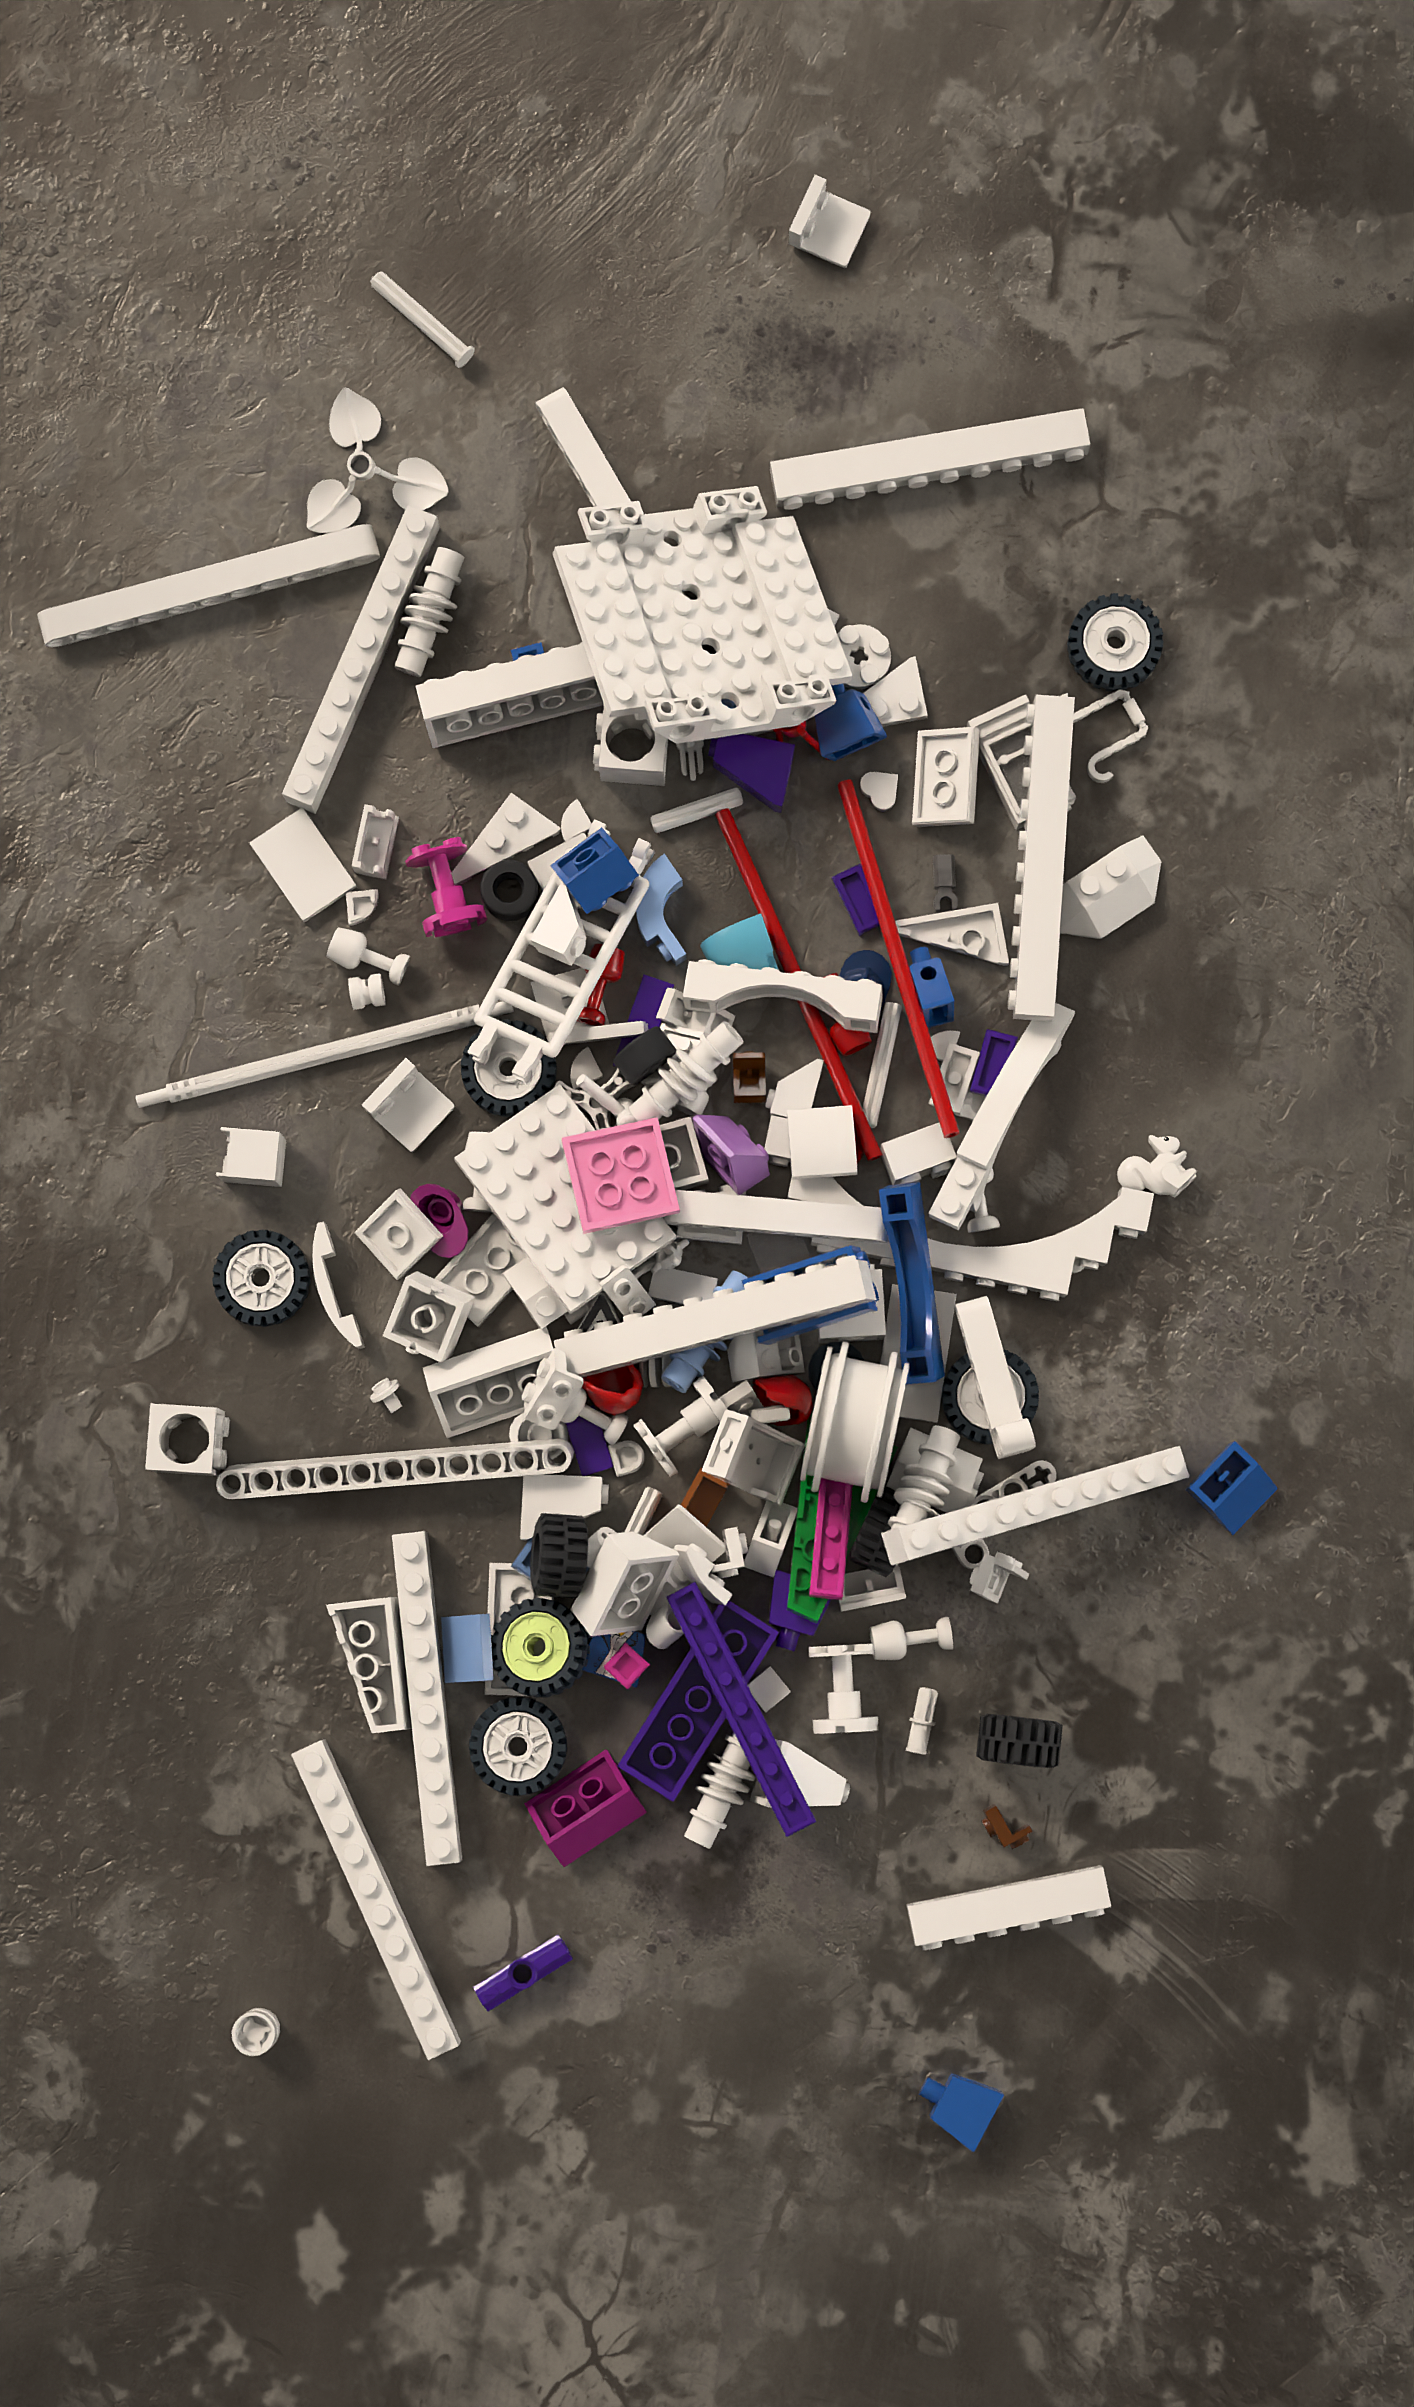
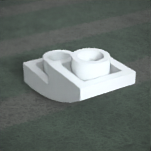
M692 1543L689 1546L676 1544L674 1550L679 1554L677 1561L691 1583L696 1582L701 1594L711 1603L726 1605L732 1593L723 1588L725 1585L723 1580L710 1573L714 1564L705 1558L707 1552Z

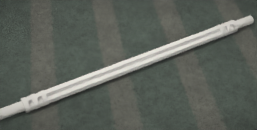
M503 1001L498 1002L490 1017L514 1012L513 1006ZM477 1004L166 1084L164 1089L136 1095V1101L139 1108L169 1100L171 1103L477 1025L474 1018L480 1007Z

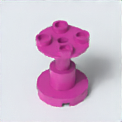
M461 837L447 839L443 841V845L431 848L430 844H423L411 849L413 855L409 856L405 861L407 867L430 866L436 891L431 893L436 914L422 922L426 937H430L432 932H434L435 937L461 933L472 929L470 923L477 920L478 926L487 921L484 906L478 904L467 905L462 886L455 885L448 861L457 858L468 850L467 845L462 843Z

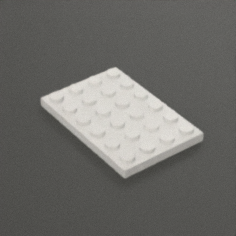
M559 1084L457 1155L455 1162L568 1312L572 1314L604 1291L600 1286V1282L617 1268L625 1264L632 1271L676 1239V1235L662 1217L583 1234L563 1150L562 1138L596 1130Z

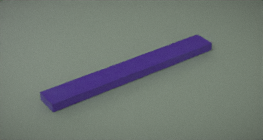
M696 1582L666 1596L786 1837L815 1823L816 1820Z

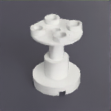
M701 1376L692 1383L700 1398L681 1410L680 1413L683 1418L659 1435L654 1437L642 1419L634 1424V1427L669 1477L677 1474L678 1471L666 1453L694 1433L700 1438L720 1424L725 1409H727L704 1376Z
M874 1644L809 1647V1657L832 1656L834 1692L827 1693L829 1719L813 1720L814 1734L878 1730V1717H861L860 1691H853L851 1655L874 1654Z

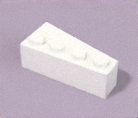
M398 1597L326 1605L329 1615L332 1616L339 1643L342 1644L348 1661L347 1665L356 1683L357 1693L371 1732L379 1733L412 1729Z

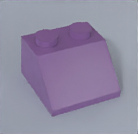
M696 1115L692 1118L702 1157L737 1195H741L770 1175L767 1163L769 1161L768 1153L762 1145H755L751 1141L750 1135L743 1125H736L728 1116Z

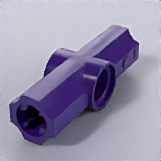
M557 1934L522 1957L516 1958L512 1963L476 1984L473 1988L480 2002L489 2012L571 1961L573 1957L565 1942ZM519 1964L528 1965L532 1970V1978L526 1982L518 1980L514 1974L515 1967Z

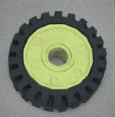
M550 1599L522 1600L520 1604L515 1603L510 1606L511 1610L508 1612L504 1611L500 1616L501 1621L495 1623L493 1627L495 1633L494 1636L491 1635L493 1669L497 1671V1676L514 1691L531 1697H551V1695L563 1693V1690L566 1688L570 1689L574 1685V1681L580 1679L583 1674L581 1671L588 1663L586 1657L587 1654H590V1646L587 1644L589 1636L584 1626L571 1612V1609ZM543 1639L546 1644L545 1651L540 1656H535L533 1651L534 1645L537 1641Z

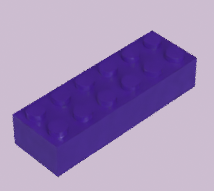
M728 1601L726 1605L719 1604L712 1616L746 1683H748L779 1632L736 1604ZM692 1648L617 1765L672 1802L726 1718Z

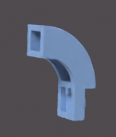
M663 854L648 868L643 878L649 881V888L639 904L636 914L638 927L646 946L649 947L656 941H659L660 944L656 947L666 962L672 960L675 966L687 959L686 952L668 928L663 913L668 898L683 886V882L667 856Z

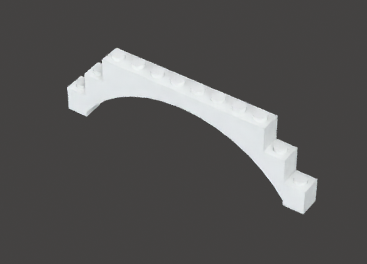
M771 1115L764 1148L769 1155L768 1163L787 1167L788 1162L791 1163L788 1118ZM833 1177L792 1180L791 1178L787 1197L789 1200L863 1206L850 1196ZM1122 1187L1119 1190L1118 1198L1099 1213L1058 1234L1028 1243L999 1247H972L948 1244L927 1238L931 1271L943 1272L945 1279L963 1282V1278L967 1277L976 1279V1285L995 1288V1284L1008 1286L1007 1291L1027 1295V1290L1040 1292L1039 1298L1059 1301V1297L1065 1298L1068 1295L1074 1259L1080 1260V1267L1098 1270L1099 1265L1105 1266L1107 1264L1114 1229L1119 1230L1118 1235L1137 1239L1138 1234L1144 1235L1147 1232L1154 1193ZM812 1237L811 1245L817 1246L816 1252L824 1254L853 1245L860 1247L861 1251H865L868 1257L880 1259V1265L895 1268L889 1239L888 1243H871Z

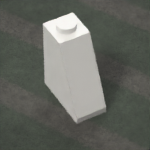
M547 1474L523 1476L520 1539L529 1540L533 1538L534 1528L541 1513L578 1515L585 1518L602 1511V1504H608L609 1485L603 1484V1477Z

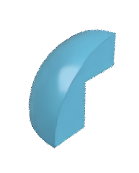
M762 914L730 925L714 933L700 945L706 959L715 962L717 965L730 966V964L737 963L743 964L749 969L761 970L762 968L770 967L779 970Z

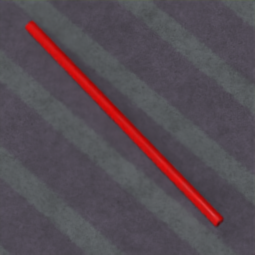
M844 780L837 784L941 1130L944 1138H952L960 1134L854 784L852 780Z
M725 808L715 813V817L758 914H762L770 941L784 973L793 974L794 972L801 971L730 809ZM797 1000L843 1106L852 1105L854 1131L868 1162L880 1158L883 1154L818 1008Z

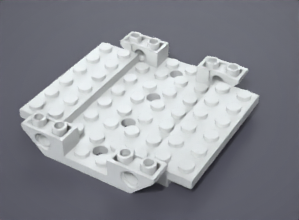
M758 486L699 493L691 509L644 514L639 501L579 508L578 515L586 538L591 542L557 546L553 551V557L609 718L634 714L636 720L650 719L653 731L676 744L797 726L836 703L837 700L831 685L850 682L852 678L851 670L793 516L760 520L766 516L767 510ZM672 538L677 541L678 546H671L664 539ZM691 591L698 599L690 600L683 595V592ZM702 645L713 646L717 653L709 654L703 650ZM729 699L733 701L736 708H728L722 704L721 700Z

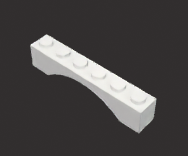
M699 960L698 962L689 961L683 1001L687 1010L718 1013L731 1005L749 999L786 997L820 1008L833 1017L844 1029L877 1033L883 994L882 985L868 979H860L857 982L847 981L836 975H828L823 978L812 976L810 973L803 971L790 974L782 973L770 967L758 970L749 969L743 964L734 963L730 964V966L717 965L710 960Z

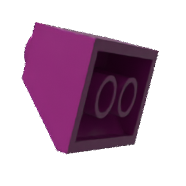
M607 1749L524 1803L547 1846L563 1867H566L647 1813Z

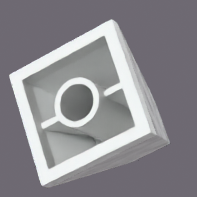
M775 1739L808 1806L840 1805L841 1802H846L850 1791V1784L846 1783L847 1779L792 1744ZM756 1777L750 1801L772 1808Z

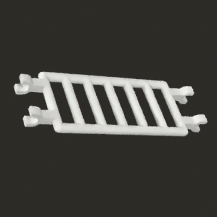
M594 819L589 829L588 837L601 827L605 830L606 824ZM605 830L606 833L610 836V831ZM638 838L629 862L639 876L634 879L631 885L634 888L626 903L610 897L602 907L619 915L611 931L581 919L585 935L597 939L604 944L595 959L584 954L575 958L573 964L589 970L580 987L520 961L528 945L534 946L530 939L559 885H564L557 874L553 872L475 1015V1023L483 1027L479 1037L468 1050V1054L473 1056L472 1059L475 1062L485 1066L498 1035L504 1036L528 1047L522 1059L515 1065L512 1073L517 1076L516 1079L530 1085L543 1054L551 1058L559 1054L649 888V881L640 876L645 866L655 854V851L650 849L651 844ZM573 847L567 848L563 855L572 850ZM513 972L574 998L566 1014L559 1013L505 989ZM498 1000L559 1026L550 1043L490 1017Z

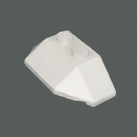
M1144 836L1121 845L1063 884L1060 934L1102 939L1155 903L1161 860Z

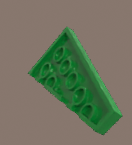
M812 1411L810 1417H809L808 1420H807L803 1460H804V1455H805V1450H806L808 1435H809V1431H810V1426H811L813 1411ZM895 1445L892 1448L889 1467L898 1450V1447ZM807 1475L806 1480L800 1482L787 1611L817 1624L828 1599L809 1597L819 1490L818 1492L812 1491L814 1476ZM857 1485L852 1487L846 1560L877 1495L878 1490L870 1488L868 1500L865 1503L861 1502L863 1487Z

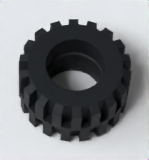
M885 1486L882 1498L876 1495L850 1552L851 1562L883 1577L889 1576L896 1564H890L881 1533L891 1530L888 1524L890 1517L897 1516L901 1506L894 1497L895 1491Z
M541 1513L534 1528L531 1547L530 1577L533 1591L536 1596L577 1598L584 1585L588 1560V1530L584 1517Z
M997 1714L980 1716L976 1756L981 1760L1054 1768L1059 1766L1063 1725L1057 1721Z

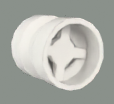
M380 973L370 975L366 980L359 977L348 978L353 1010L363 1009L365 1005L370 1003L376 1007L386 1004Z

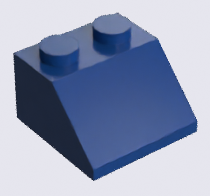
M602 827L550 865L586 914L602 908L607 903L608 898L616 892L629 888L633 884L634 879L639 876L619 846Z

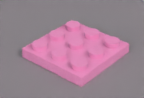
M658 1117L562 1138L563 1150L583 1234L679 1214V1204Z

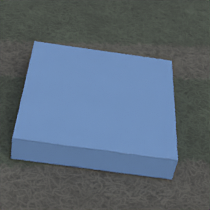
M476 1614L441 1617L445 1683L493 1680L490 1615Z

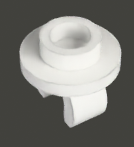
M388 1378L378 1382L372 1388L374 1393L370 1396L371 1401L376 1403L383 1400L391 1413L402 1407L400 1400L394 1393L400 1386L397 1380L389 1381Z

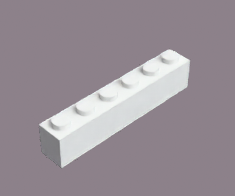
M1100 1865L906 1904L915 1946L922 1945L923 1950L942 1947L941 1941L954 1939L955 1944L975 1940L974 1934L987 1932L988 1937L1007 1934L1006 1928L1019 1926L1020 1931L1040 1927L1039 1921L1052 1919L1053 1924L1072 1921L1071 1915L1083 1912L1085 1918L1105 1914L1104 1908L1111 1907L1104 1869Z

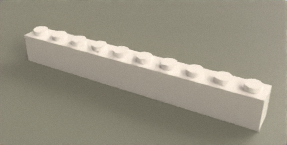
M1084 408L772 461L770 462V474L776 507H784V509L791 510L797 509L807 502L815 501L816 504L830 503L836 497L846 496L848 499L863 497L865 492L878 490L880 494L890 493L900 486L909 485L910 488H920L926 486L929 481L940 480L941 483H949L958 480L959 476L971 474L972 477L978 478L990 474V471L1003 469V472H1013L1021 469L1023 465L1034 464L1035 467H1043L1051 464L1053 460L1064 458L1068 462L1077 461L1088 454L1090 439Z
M407 505L282 792L287 803L299 808L303 807L304 810L316 814L407 605L409 596L413 591V586L416 584L440 529L437 516Z
M1036 695L1033 704L1027 705L1026 723L1032 724L1031 736L1025 737L1024 755H1030L1029 768H1023L1022 787H1028L1027 799H1021L1020 818L1026 819L1025 831H1019L1018 850H1024L1023 863L1018 862L1016 869V882H1022L1021 895L1015 894L1014 914L1020 915L1019 926H1013L1012 946H1017V958H1011L1010 978H1015V990H1009L1008 1010H1013V1019L1052 1021L1055 1016L1075 697Z
M855 1255L837 1259V1265L825 1268L824 1264H817L806 1267L805 1274L794 1276V1272L776 1275L774 1276L775 1282L764 1284L763 1280L744 1284L745 1290L734 1293L732 1288L719 1290L713 1293L714 1298L704 1301L702 1297L689 1298L683 1301L684 1306L674 1309L672 1305L656 1307L653 1309L654 1314L644 1317L642 1313L626 1315L623 1317L624 1322L613 1325L612 1321L600 1322L593 1325L594 1330L584 1333L583 1329L564 1332V1338L555 1340L554 1345L556 1349L566 1353L567 1371L583 1378L875 1301L876 1296L868 1261L856 1260Z
M1177 1446L901 1526L881 1534L890 1564L895 1565L1188 1478L1189 1474L1181 1448Z
M428 1532L392 1535L426 1866L458 1863L462 1861Z
M326 1739L292 1753V1758L427 2059H432L459 2046L461 2040Z

